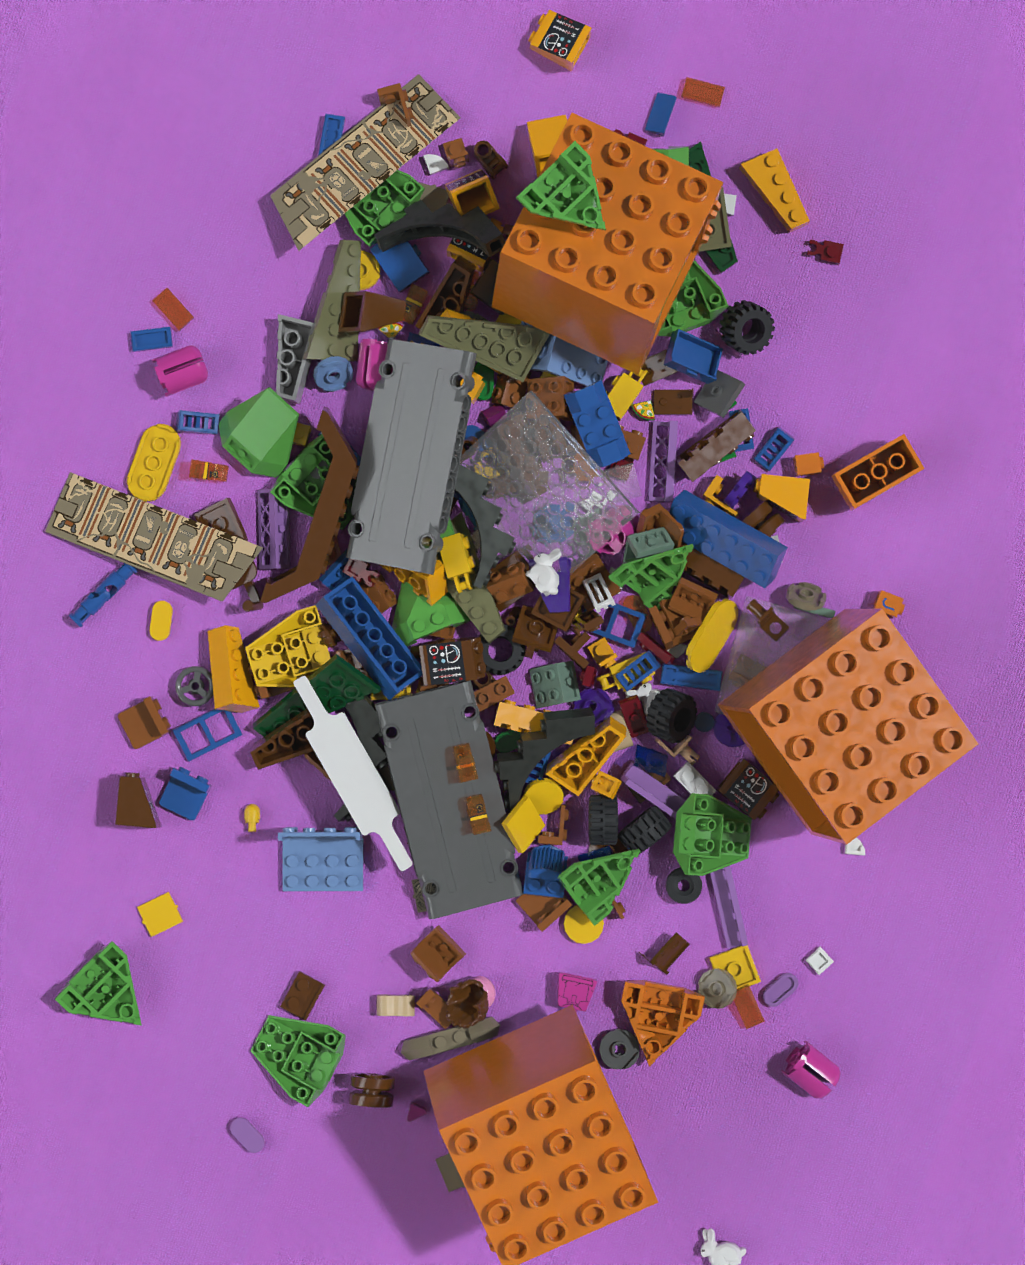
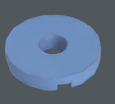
M334 356L319 362L314 369L313 377L319 388L321 387L325 391H337L346 387V383L349 380L351 382L354 372L351 363L346 358ZM337 372L335 376H329L331 373Z

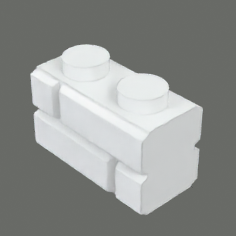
M686 762L673 775L690 794H707L712 796L716 792L689 762Z

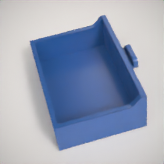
M409 241L396 245L384 252L380 250L378 244L370 248L400 293L430 273L419 257L422 254L416 244L412 246Z
M677 329L671 334L664 365L706 384H710L717 380L716 374L723 348Z

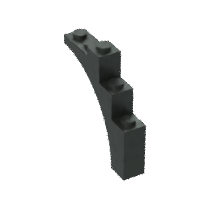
M421 199L404 209L406 214L404 217L374 234L382 252L407 241L425 237H449L463 240L480 248L489 257L501 251L505 244L503 234L479 206L461 216L448 203L432 213Z
M459 465L455 491L466 502L477 524L480 537V560L472 585L481 589L482 585L486 587L491 576L488 573L491 567L495 569L500 559L497 556L498 553L504 556L507 553H512L516 545L513 542L515 537L493 527L494 524L498 525L503 514L500 513L502 508L481 498L482 495L486 496L490 485L487 484L489 479Z
M365 695L364 699L360 701L354 700L347 703L345 708L352 717L360 742L388 791H390L393 787L378 770L384 769L388 762L384 746L378 740V737L382 738L383 736L376 707L371 699ZM345 804L334 815L339 822H344L345 820L348 822L352 819Z
M592 708L543 712L544 720H540L541 731L520 733V740L517 741L518 752L497 753V761H494L495 773L499 774L500 780H503L504 791H507V797H504V807L509 810V813L519 802L522 788L530 772L542 758L568 741L595 734V716Z

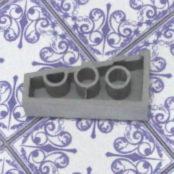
M278 314L276 393L284 401L300 404L312 359L302 358L304 352H307L309 346L308 339L313 333L315 323Z

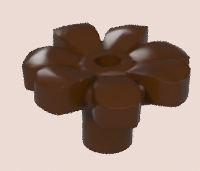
M329 622L327 624L323 623L320 626L322 631L318 633V637L324 638L323 644L326 646L334 647L337 645V642L342 640Z

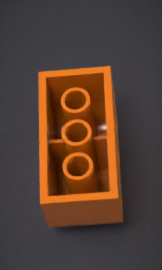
M903 434L836 472L831 477L848 507L853 511L925 468L907 437Z

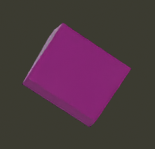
M496 404L482 411L491 429L509 420L502 405Z
M411 1102L407 1117L408 1122L427 1113L426 1108Z

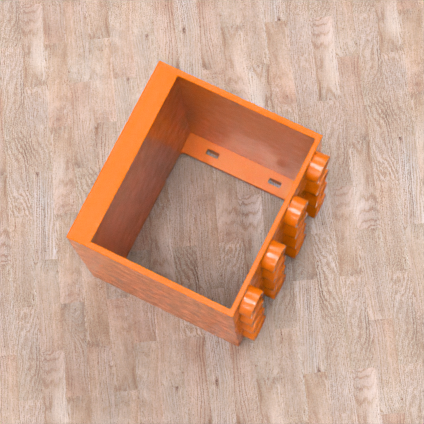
M571 113L540 176L576 141L590 155L593 177L595 176L602 208L601 214L606 230L532 214L523 207L500 253L492 307L639 375L702 244L708 242L709 236L713 232L710 222L711 219L716 218V211H719L721 208L718 198L723 182L575 113Z
M844 609L718 704L721 711L809 833L846 845L978 745L976 739L883 609Z
M573 1005L423 1071L439 1132L486 1230L487 1236L485 1239L487 1244H489L492 1252H496L501 1265L522 1264L659 1203L632 1136Z

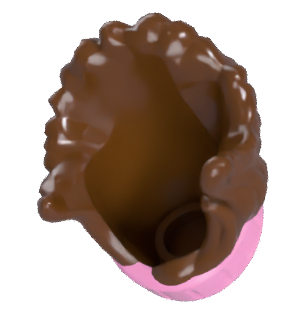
M477 976L464 982H458L454 987H449L450 994L446 1001L448 1005L446 1009L447 1020L452 1022L453 1026L458 1025L459 1028L468 1029L470 1026L483 1021L496 996L495 987L492 982L486 977Z

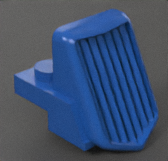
M551 844L534 847L531 852H528L523 894L564 897L565 888L557 878L567 869L568 856H565L563 850Z

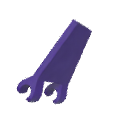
M560 557L559 559L561 572H557L559 575L558 594L546 596L540 592L550 613L570 612L571 560L567 557ZM534 559L529 560V570L536 564Z

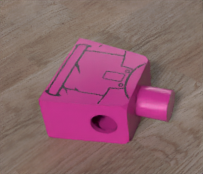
M559 972L558 1006L568 1007L573 1005L576 1013L577 1010L586 1012L596 987L597 979Z

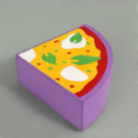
M397 322L379 327L377 330L388 339H395L405 325Z

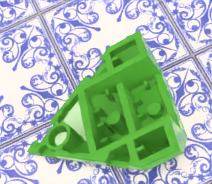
M576 141L533 183H530L516 197L532 214L606 230L601 214L602 208L595 176L593 177L590 155Z
M690 544L646 557L628 559L608 577L618 586L622 587L626 584L636 591L644 605L648 608L657 606L658 610H660L659 602L671 599L673 595L672 590L674 586H677L687 564V555L689 552H692L694 546Z
M406 582L401 584L392 628L408 647L417 643L416 640L452 625L455 628L471 620L449 592L431 606L426 602L428 598L423 594L418 596L413 592L414 588Z
M639 849L573 863L557 877L594 926L611 913L613 909L612 902L615 896H619L632 869L630 865L634 857L637 858L640 853Z
M113 941L99 950L68 981L55 998L63 1008L72 1014L88 1015L118 1022H129L142 1026L127 954Z

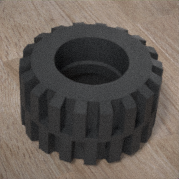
M741 300V303L735 302L733 307L729 306L727 308V313H723L722 316L724 318L720 320L719 324L722 327L719 328V332L722 333L721 338L727 346L745 355H749V353L753 355L757 354V350L759 352L763 351V347L770 344L768 341L773 338L772 331H775V327L772 326L774 319L771 318V313L766 311L767 309L754 302ZM752 319L750 331L742 336L744 324Z
M505 624L506 631L497 637L507 639L512 645V654L505 661L499 662L492 659L488 652L490 643L487 642L482 634L479 636L483 644V660L486 670L492 674H509L515 671L524 659L525 645L512 642L515 628Z
M670 688L663 689L660 693H657L647 710L646 725L648 731L653 736L668 742L680 743L681 740L686 739L695 725L694 723L697 719L696 701L690 695Z
M602 794L590 795L588 830L591 845H616L618 840V800L616 795L613 800Z
M652 806L620 831L618 839L628 851L639 849V854H641L670 830L672 824L657 806Z

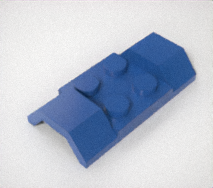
M601 379L580 390L563 394L593 469L608 466L631 454Z

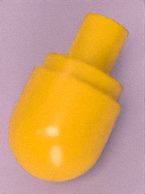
M249 804L244 809L245 823H248V832H256V823H259L260 808L256 804Z

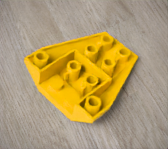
M316 605L294 612L245 647L257 687H295V680L302 676L308 678L331 659L327 646L323 644L324 638L318 637V633L322 631L320 628L322 623Z

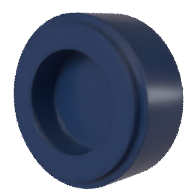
M701 712L696 715L697 719L694 726L698 731L708 732L713 728L714 718L711 714Z

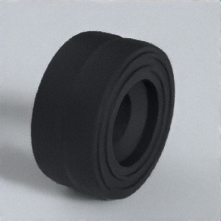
M680 867L668 875L665 884L666 891L675 902L688 904L695 901L701 894L702 880L697 875H685ZM681 880L689 882L690 887L687 891L679 890L678 883Z

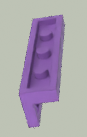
M653 421L648 501L673 502L678 421ZM657 426L669 427L668 435L663 440L656 434ZM667 438H668V446L664 443V441H665ZM661 444L667 449V455L662 459L655 454L656 448ZM659 464L666 469V475L660 480L654 474V469ZM655 478L658 482L653 485ZM658 484L665 489L664 498L653 497V488Z
M271 488L258 490L259 546L263 547L259 553V570L291 569L289 507L285 506L270 493ZM269 493V502L266 504L265 494ZM267 514L269 515L268 524H266L265 517ZM267 534L270 536V542L268 544L266 543ZM268 554L270 555V565H266Z
M632 762L620 777L627 786L674 819H676L677 811L686 801Z
M727 866L711 872L710 876L728 949L737 946H747L748 941L731 867Z

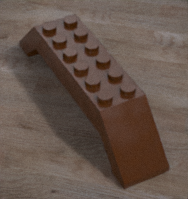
M325 406L323 407L316 430L322 432L333 458L298 565L275 578L268 577L260 600L262 603H267L319 579L320 574H325L329 561L325 558L326 555L331 556L335 541H332V537H337L341 525L338 519L339 517L343 518L347 503H344L345 498H350L353 484H350L351 479L356 480L359 471V465H356L358 459L330 409Z

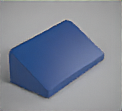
M657 93L645 131L664 137L677 99L676 96Z

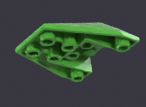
M397 170L349 209L345 215L354 233L370 247L377 243L374 234L406 215L404 209L419 201L425 188L411 175Z
M695 260L658 336L671 337L672 332L677 329L688 332L709 324L729 307L722 289Z
M268 387L226 412L219 422L222 447L251 473L277 478L288 465L299 413Z
M322 434L307 444L282 471L270 490V493L285 506L310 517L314 516L321 495L320 491L326 479V476H322V472L329 470L333 458ZM324 460L328 467H320L318 464ZM315 467L319 469L318 474L321 479L313 478L310 475ZM357 478L356 480L351 479L350 484H353L352 492H355ZM350 495V498H345L344 501L350 509L352 508L354 495ZM345 511L343 518L339 517L338 522H341V530L354 518L352 513Z
M692 793L676 813L673 853L684 874L704 876L748 859L752 818L711 795Z
M269 1015L251 1052L290 1098L309 1107L325 1090L343 1056L346 1035L329 1025Z

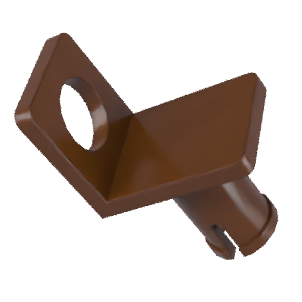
M753 599L746 608L759 619V627L774 641L777 642L789 630V626L775 614L772 607L766 610L756 599ZM773 623H779L782 627L781 631L777 634L770 631V626Z

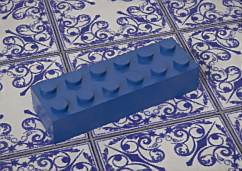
M683 490L674 498L669 513L684 528L681 542L687 545L693 544V548L763 588H766L775 580L788 549L787 546L687 490Z
M353 576L323 596L316 604L317 608L369 676L380 686V690L388 700H391L423 675L420 663Z

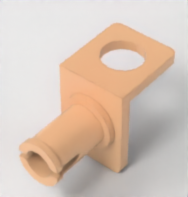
M687 735L686 739L681 740L672 750L658 738L655 739L672 757L680 754L691 765L696 762L690 756L696 760L700 758L688 746V742L692 739L690 735Z

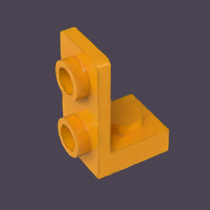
M716 475L703 494V497L706 498L704 501L713 506H718L722 511L736 518L739 514L738 512L712 496L713 494L718 495L724 486L721 484L723 478Z
M605 637L587 647L599 668L604 666L607 669L616 663L615 658L618 656L613 652Z
M599 770L598 774L592 779L590 789L613 800L622 781Z

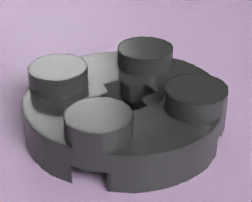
M619 1028L605 1034L599 1048L603 1062L612 1069L620 1070L634 1065L639 1057L640 1050L637 1038L630 1031ZM623 1044L625 1052L623 1054H615V1045L620 1046Z

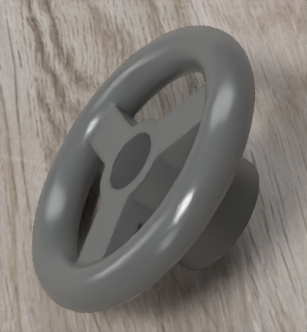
M191 666L184 669L178 675L175 683V690L179 699L190 706H200L207 703L213 696L212 674L207 669L199 666ZM195 672L194 679L190 680L188 686L181 688L183 678L187 674ZM201 674L206 676L209 681L208 693L204 690V682L200 679ZM195 682L199 684V688L197 690H194L192 688V685ZM184 693L200 694L203 698L191 700Z

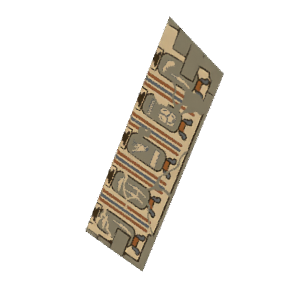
M419 74L402 87V90L406 89L409 101H406V106L412 109L414 117L410 119L412 126H407L400 100H396L392 104H382L270 195L298 251L461 118Z
M71 472L45 530L49 534L222 602L263 549L261 546Z

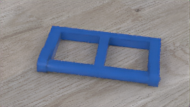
M617 603L614 606L608 605L614 608L606 631L597 629L592 633L635 648L638 640L636 638L640 635L647 614ZM619 610L639 617L630 641L611 634Z
M213 709L172 729L188 761L243 735L232 712ZM224 711L235 733L215 742L205 720ZM200 723L211 745L192 754L181 732Z

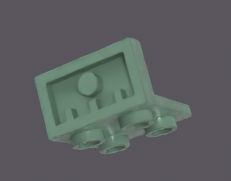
M665 527L629 535L627 537L623 563L628 559L641 558L673 550L674 542Z
M573 661L555 663L529 670L536 708L581 700Z

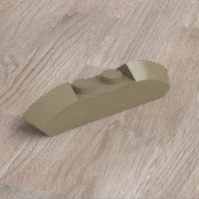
M487 1017L468 1029L454 1026L414 1037L403 1042L401 1053L408 1060H414L481 1042L498 1036L500 1024L493 1017Z

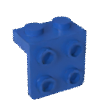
M181 766L179 769L173 768L170 774L171 778L159 804L189 820H195L212 785L208 784L209 780L198 775L195 778L189 775L191 771Z

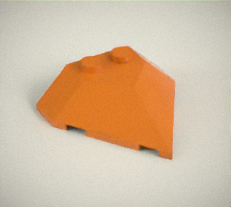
M648 980L625 981L621 1002L627 1012L649 1067L701 1017L705 996L684 987Z

